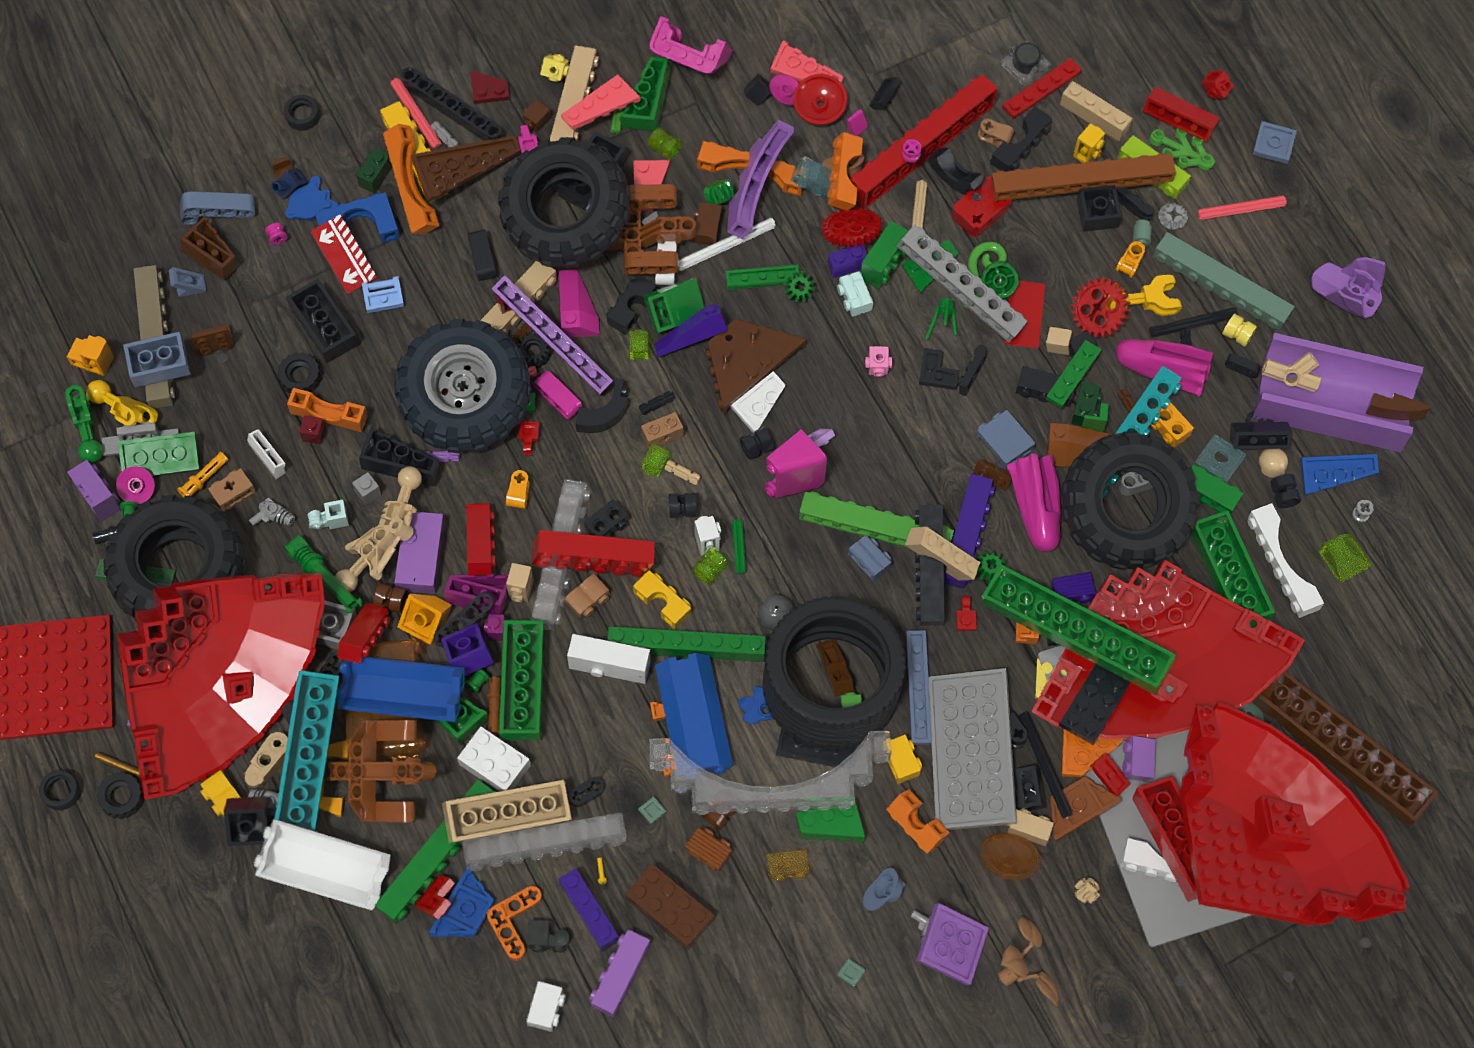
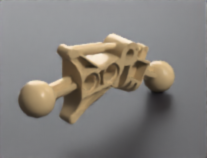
M408 466L399 472L398 482L401 490L397 501H387L384 504L386 508L382 511L384 514L380 517V525L373 527L360 538L345 546V549L351 554L361 555L350 569L340 570L335 575V578L349 592L356 589L358 585L357 576L367 565H369L370 576L380 580L382 571L395 552L398 542L400 540L407 541L412 537L413 528L410 526L412 514L416 513L417 509L408 504L411 491L418 488L422 482V475L417 468Z

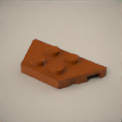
M1084 776L1062 790L1072 812L1071 817L1063 819L1053 796H1051L1052 822L1054 823L1053 836L1055 841L1060 840L1122 802L1121 798L1113 795Z

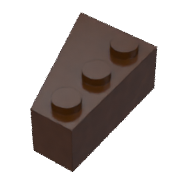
M206 216L180 238L182 252L222 280L228 278L236 270L235 255L218 236L215 228H212Z

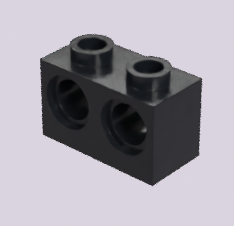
M612 499L584 521V529L589 535L613 537L615 532L618 530L622 531L628 525V514ZM613 515L619 516L617 520H612L610 517ZM597 527L605 528L601 532L595 530Z

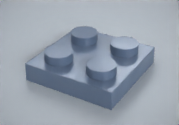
M1262 121L1252 155L1288 164L1297 130Z

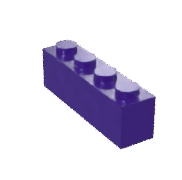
M575 868L560 877L558 880L561 888L601 952L616 944L619 940L616 931L577 869Z

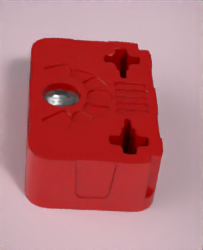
M986 177V180L981 183L982 185L978 189L970 190L953 207L952 219L972 237L980 236L1002 217L1011 206L1012 199L994 201L990 184L991 177Z

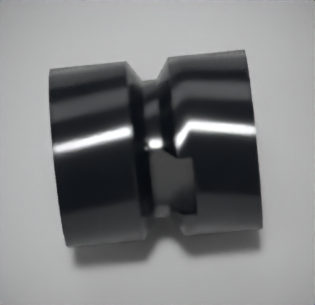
M765 427L755 430L753 435L749 433L739 437L743 452L749 460L759 456L760 451L766 453L774 449L772 439Z
M1293 474L1280 475L1270 481L1272 491L1276 494L1274 497L1278 508H1290L1302 501L1299 490L1295 489L1297 483Z
M695 492L684 493L683 496L679 493L669 494L670 518H680L681 515L696 517Z

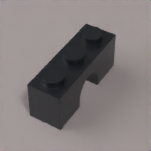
M637 275L635 279H631L627 285V290L618 296L615 306L610 307L607 311V324L627 335L636 322V313L630 310L629 307L636 303L646 307L643 295L656 291V285L640 275Z

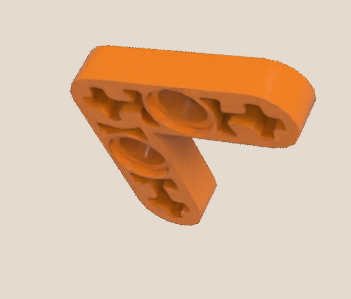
M535 886L527 887L491 907L487 913L490 925L508 957L513 961H519L524 958L525 948L510 920L541 902V891ZM529 892L537 893L536 900L533 901L530 898L526 900L527 905L524 906L520 897L523 896L525 900L529 897ZM512 901H518L520 908L517 911H511L509 904ZM494 912L502 913L500 919L504 924L499 926L495 918L491 919ZM505 928H509L512 931V935L508 939H504L500 935L501 931ZM512 941L514 942L517 949L521 948L519 950L520 954L517 956L515 953L511 954L513 952V949L510 945Z

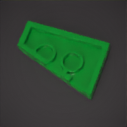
M949 239L940 243V246L945 251L950 252L955 259L958 257V252ZM932 255V258L938 261L937 257ZM912 259L902 263L901 267L920 295L929 284L935 281L931 275Z

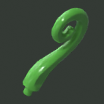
M991 241L977 245L969 255L968 271L980 278L977 267L978 259L987 251L996 253L999 257L998 261L1006 262L1007 254L1000 244ZM985 254L982 257V264L986 268L988 264L992 263L989 254ZM974 292L977 297H980L977 292Z

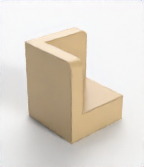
M1050 327L1046 341L1047 352L1069 355L1072 331Z

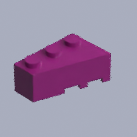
M509 573L501 576H493V574L487 576L450 575L444 590L445 601L451 605L464 608L480 593L489 591L495 597V604L486 614L502 615L509 596L506 585ZM488 597L483 598V601L478 606L481 608L486 603L489 605L488 600L490 599Z

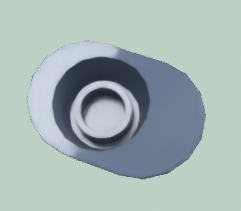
M893 868L885 869L866 890L863 897V905L867 910H877L884 903H893L900 898L905 883L898 878L896 870Z

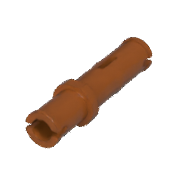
M490 677L489 694H487V700H489L488 732L497 736L500 735L501 678Z

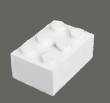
M483 727L479 728L457 757L460 766L498 792L514 789L531 766L529 758Z

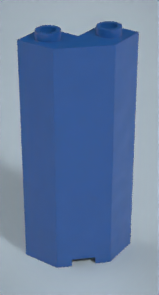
M693 653L688 654L687 659L676 660V657H673L655 665L678 777L694 780L704 772H714L715 775L725 773L726 769L733 766L710 656Z
M364 657L360 664L345 660L340 665L343 683L336 693L335 701H338V709L455 722L460 712V692L464 690L463 667Z

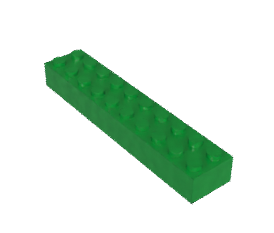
M1000 565L982 595V605L1157 695L1175 663L1176 654L1003 565Z

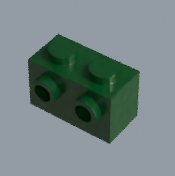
M377 148L368 153L365 163L356 172L359 187L375 194L392 168L388 153Z
M1081 382L1071 424L1081 426L1084 415L1097 416L1098 410L1095 409V406L1100 404L1102 393H1099V385Z

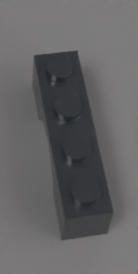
M1034 106L1023 120L1022 128L1025 131L1026 137L1021 142L1015 144L1002 143L992 154L990 164L1004 172L1017 169L1022 158L1026 159L1031 151L1030 149L1039 144L1041 136L1043 134L1046 135L1050 131L1052 117Z

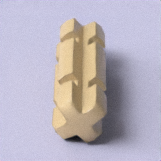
M668 460L665 465L666 471L674 472V475L686 481L690 480V483L697 485L700 481L701 476L699 474L692 473L691 470L679 464L676 465L671 460Z

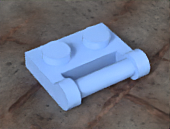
M398 276L390 280L362 283L367 313L404 307ZM392 286L395 287V288H392V289L381 290V291H376V292H371V293H369V291H371V290H377V289H382V288H387V287H392Z

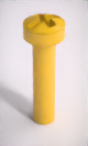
M597 858L600 877L598 883L605 884L607 883V878L604 877L602 858Z

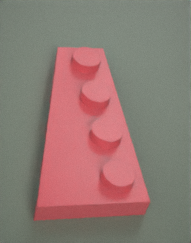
M617 74L561 114V117L574 130L593 122L599 116L609 115V112L615 109H623L631 102L637 103L640 101V97Z

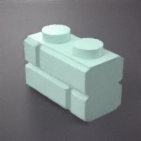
M859 271L839 278L837 290L840 296L843 295L845 310L850 311L851 316H857L873 309V301Z

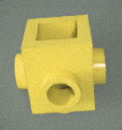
M559 54L547 55L544 57L540 75L549 77L551 81H561L567 77L569 60L564 59V56Z

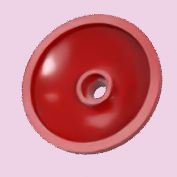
M813 74L804 78L797 85L793 103L797 114L804 121L813 125H827L838 120L844 113L847 106V93L842 83L835 77L827 74ZM821 102L823 105L818 106L817 103Z

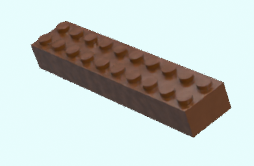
M1286 671L1252 701L1254 705L1407 827H1410L1439 793Z

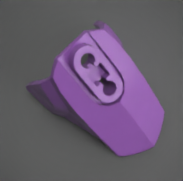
M1368 257L1357 258L1344 268H1340L1330 262L1326 263L1313 273L1311 279L1312 289L1356 316L1364 319L1372 317L1382 301L1381 287L1386 264L1383 261Z

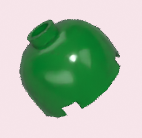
M994 261L988 264L981 277L982 283L992 288L1000 298L1012 295L1019 283L1018 273L1015 268L1005 261Z

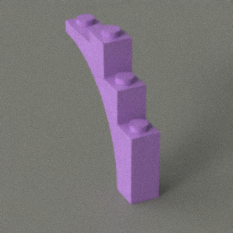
M777 120L762 139L759 138L750 148L749 165L740 174L739 190L729 201L728 233L744 239L753 228L756 205L766 177L779 152L793 134L794 127Z

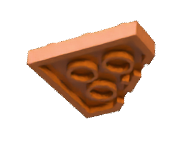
M1063 729L1061 776L1082 778L1091 770L1090 765L1104 753L1108 755L1123 743V739L1099 737L1096 743L1092 745Z

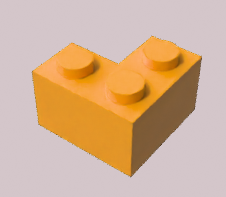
M89 335L87 339H75L67 359L73 366L105 376L114 356L104 338Z

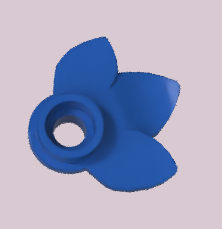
M755 686L753 697H744L738 700L740 708L746 712L743 716V721L749 724H756L761 720L772 719L771 712L768 714L762 712L763 709L768 707L765 703L763 688Z

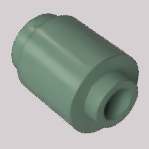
M1138 220L1133 226V242H1141L1146 248L1151 244L1152 226L1147 220Z

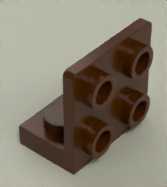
M229 324L192 332L190 336L198 355H207L213 351L227 350L234 346Z

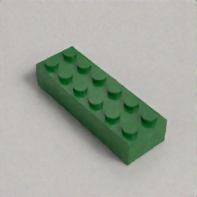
M1227 510L1197 520L1194 531L1190 534L1217 594L1243 608L1253 611L1267 620H1271L1275 610L1229 511ZM1254 620L1250 621V627L1256 626Z
M504 620L499 725L501 740L541 741L545 630L543 621Z

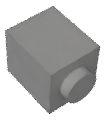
M368 472L352 482L356 494L365 505L381 496L379 486Z

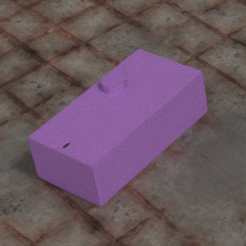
M416 512L412 514L410 526L413 528L412 537L407 541L400 540L395 586L405 588L408 592L436 594L445 520L443 514Z

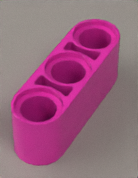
M545 371L533 381L536 390L566 419H571L578 413L579 407H583L579 399L550 371Z

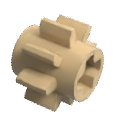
M1083 878L1075 885L1077 888L1075 895L1083 903L1087 901L1092 903L1100 896L1097 892L1100 887L1092 878L1087 880Z

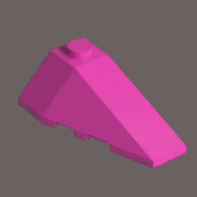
M559 270L561 330L569 338L600 336L599 318L578 270Z

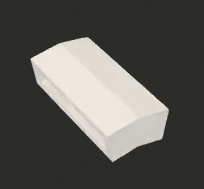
M260 430L249 433L247 439L249 446L274 478L278 479L285 474V462Z

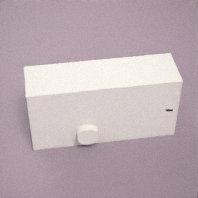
M572 634L567 655L569 669L588 672L595 677H602L603 675L646 684L651 663L650 649Z

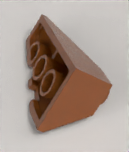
M1050 423L1047 434V455L1053 456L1054 467L1068 468L1086 447L1110 434L1070 424Z

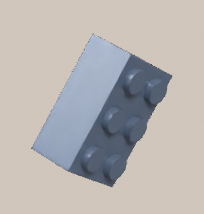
M180 332L123 344L129 377L134 388L191 375L184 341Z

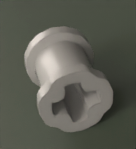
M1369 500L1359 501L1352 512L1353 518L1361 523L1367 521L1374 511L1373 504Z

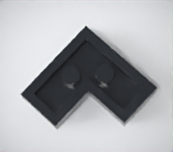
M924 348L919 384L956 390L959 370L941 367L942 350Z

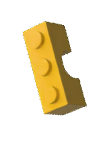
M649 570L633 585V593L646 605L658 598L663 599L667 603L661 610V618L674 630L691 615L690 603L686 599L678 597L675 589L670 585L667 587L657 573L653 574Z

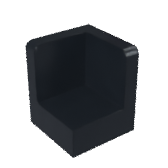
M758 73L744 88L745 96L756 105H760L771 93L770 82Z

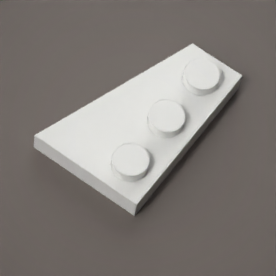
M773 371L735 401L731 408L754 433L762 425L783 391L785 384Z

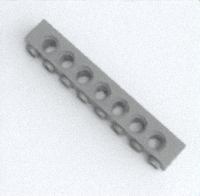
M914 224L897 244L900 250L1008 343L1027 323V320L1024 319L1021 313L1011 308L1006 300H1002L992 288L982 283L978 276L968 271L964 264L959 263L950 252L945 251L936 240L931 239L921 227H917ZM917 243L922 244L924 249L920 248ZM932 255L937 257L938 261L934 260ZM946 267L949 268L952 271V273H949L946 270ZM960 279L963 280L966 283V285H963L960 282ZM974 292H977L980 297H977ZM988 304H991L994 309H991ZM1002 316H1005L1008 319V322L1005 321L1002 318Z

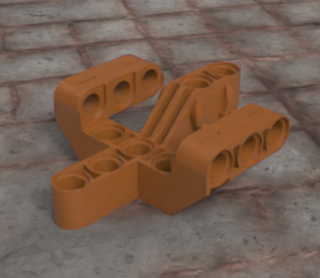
M672 184L628 185L631 203L629 204L630 216L627 226L623 227L620 233L621 238L613 248L608 247L605 251L625 250V275L676 273L678 271V253L662 251V249H658V251H644L643 249L657 242L664 244V241H675V244H679L682 240L693 239L696 235L695 220L691 217L658 216L655 220L641 226V209L674 208L677 205V188Z
M416 720L362 721L349 740V762H326L323 780H348V802L361 822H415L414 802H375L376 780H392V784H402L404 781L405 784H419L421 780H432L436 775V767L431 762H421L419 758H405V761L401 758H392V762H376V741H414L416 739Z

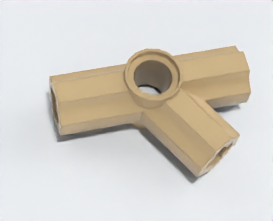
M1307 352L1293 364L1289 365L1267 358L1261 372L1262 375L1282 381L1288 386H1297L1314 393L1318 390L1321 376L1310 373L1319 366L1318 361L1310 352ZM1289 373L1296 374L1293 378L1286 377Z

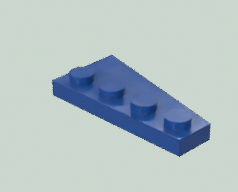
M1377 454L1302 457L1300 459L1304 496L1379 473Z

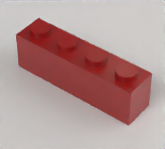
M1157 87L1153 89L1143 108V112L1205 142L1213 134L1220 117Z
M490 503L466 504L468 576L492 575V567H495V555H491V552H495V540H491V537H495L494 525L490 526V522H494V511H490Z
M366 603L339 641L337 658L358 664L362 662L364 657L367 658L371 647H375L377 638H381L383 629L389 625L388 609Z

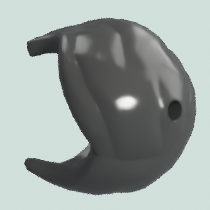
M769 595L758 610V619L761 625L773 631L780 619H783V616L793 609L791 601L782 595Z

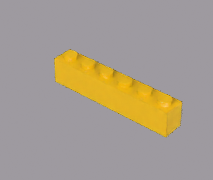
M400 101L380 110L382 120L388 130L397 124L411 126L415 140L413 154L431 151L430 148L426 149L424 145L426 143L422 134L418 135L416 123L414 120L410 121L409 111L406 106L403 107ZM412 162L413 175L417 183L419 184L421 190L423 191L415 167Z

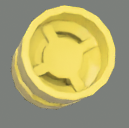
M1234 313L1222 334L1230 339L1236 338L1238 344L1246 347L1257 326L1249 321L1245 323L1244 318Z

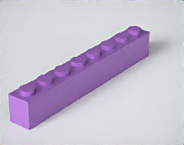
M505 275L496 283L492 291L601 396L613 383V380Z

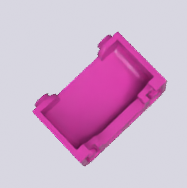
M660 16L650 41V49L655 54L704 74H712L729 60L733 51L726 42L717 39L714 45L706 44L703 52L680 44L682 38L680 29L671 25L670 20Z
M802 430L798 431L766 457L767 470L770 474L776 475L775 479L765 483V491L771 498H780L817 489L825 483L827 458L824 452Z

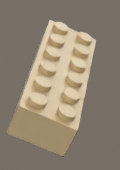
M564 780L442 803L449 843L571 820Z

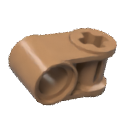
M984 119L980 123L978 138L983 142L999 147L1002 143L1010 144L1014 129L1009 125L1001 124L991 119Z

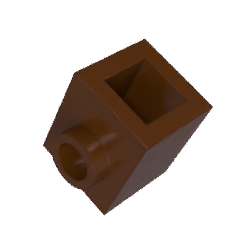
M535 100L523 110V124L528 125L529 130L532 129L538 133L551 119L550 109L538 100Z

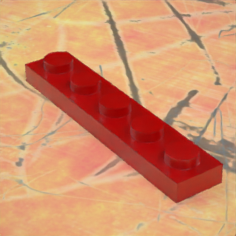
M1069 58L1002 104V109L1014 120L1080 75L1082 69Z

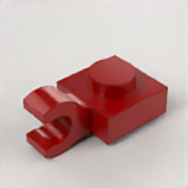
M520 422L519 441L524 442V455L532 456V442H538L539 422Z
M962 596V610L956 611V631H976V610H970V596Z

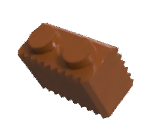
M698 827L686 844L685 851L719 873L732 854L731 845L723 839L719 841L714 838V833L709 829L704 828L702 830Z

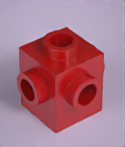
M1211 70L1201 82L1211 99H1224L1234 87L1224 70Z

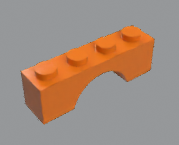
M843 132L834 139V154L831 159L832 171L829 176L830 188L827 193L829 198L828 205L843 210H849L856 205L858 188L848 178L847 164L848 161H853L861 155L863 138Z
M296 388L292 389L287 403L290 414L301 417L304 415L319 417L323 419L324 423L358 432L363 431L368 417L365 406L350 402L343 405L331 404L317 398L311 392Z

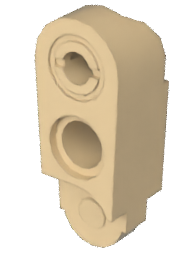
M281 732L270 734L250 761L251 765L244 773L245 781L249 787L257 788L267 783L284 763L288 740L285 734ZM280 741V742H281V746L276 747V745H277L278 742ZM271 759L270 764L262 765L264 760Z

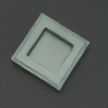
M654 796L638 808V811L650 825L666 814V810Z
M848 958L837 974V977L854 988L864 974L865 969Z

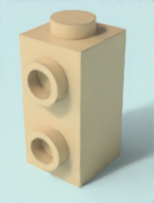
M1016 809L1017 824L1006 825L1009 826L1007 833L1046 846L1054 823L1047 817H1037L1031 815V812L1025 809Z

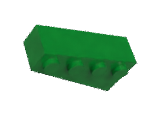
M461 697L459 698V703L461 704L460 712L455 722L435 720L458 745L462 744L489 720L486 711L479 709L473 703Z

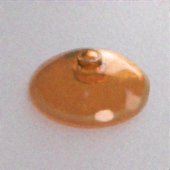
M999 833L988 837L983 842L980 850V858L984 866L994 875L1007 880H1023L1033 876L1038 871L1041 862L1039 851L1029 840L1010 833Z

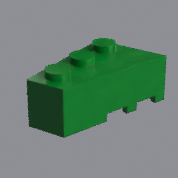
M855 799L796 813L795 820L800 839L850 841L864 844L865 835Z

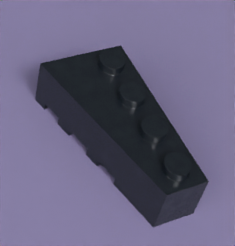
M371 426L359 456L362 470L398 478L401 469L412 466L420 471L422 475L421 484L435 485L440 472L437 458L419 449L415 450L409 447L407 443L399 442L393 439L392 436L386 433L383 434Z

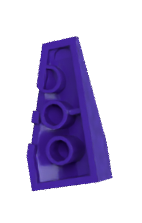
M718 303L708 305L699 310L654 344L657 356H662L727 331Z

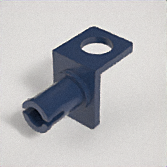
M296 168L287 170L277 181L271 183L270 188L281 199H285L297 186L307 184L308 181L299 169ZM294 174L298 175L301 180L297 179Z

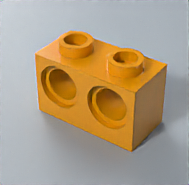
M1171 402L1166 409L1162 408L1158 413L1161 415L1160 417L1167 418V421L1159 418L1155 425L1151 423L1152 428L1156 431L1158 430L1162 434L1164 441L1167 444H1171L1172 447H1176L1190 437L1194 429ZM1173 430L1178 431L1180 434L1173 433Z

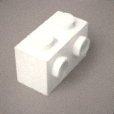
M702 516L695 520V538L701 556L719 551L721 529L719 522H715L713 516Z
M538 982L527 1019L528 1026L551 1032L553 1026L557 1027L560 1018L557 1012L559 1006L563 1007L566 996L563 994L561 987Z

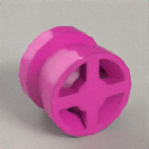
M909 139L904 143L902 151L904 160L916 162L920 158V142L915 139Z
M281 223L270 224L265 229L266 234L270 236L269 241L272 245L282 244L288 238L287 234L283 232L284 228Z

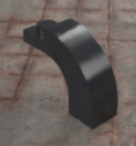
M938 148L927 158L938 176L952 189L966 195L970 190L978 189L982 185L981 183L986 180L983 173L970 172L963 168L949 148Z
M616 378L612 399L604 407L599 409L579 407L576 432H603L615 426L623 418L628 408L627 387L624 386V379Z

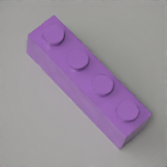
M627 930L626 934L622 933L617 943L619 948L616 953L613 952L608 961L610 966L607 971L604 970L599 978L601 984L598 990H593L589 999L592 1001V1008L613 1018L650 946L649 939L630 930Z

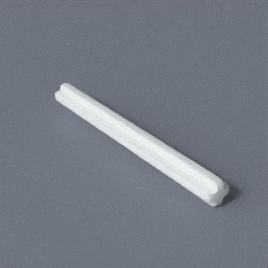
M769 218L754 225L744 239L732 235L679 259L678 269L682 271L775 228V222L772 218Z

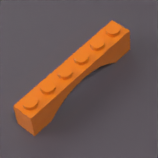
M397 124L383 133L411 233L425 235L437 228L439 223L435 209L429 206L422 198L414 180L411 156L415 140L411 126Z
M703 141L697 158V168L713 173L733 168L745 169L749 165L750 152H742L732 147H724L714 142ZM774 161L767 177L778 184L783 192L801 196L807 180L808 169L799 165H790L784 161Z

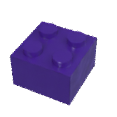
M477 623L441 638L450 666L463 667L464 676L494 663L486 639Z

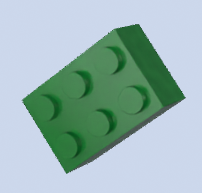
M890 221L862 262L861 275L864 282L878 290L882 285L888 283L890 273L896 271L900 264L899 260L901 257L905 258L906 256L897 247V244L909 230Z

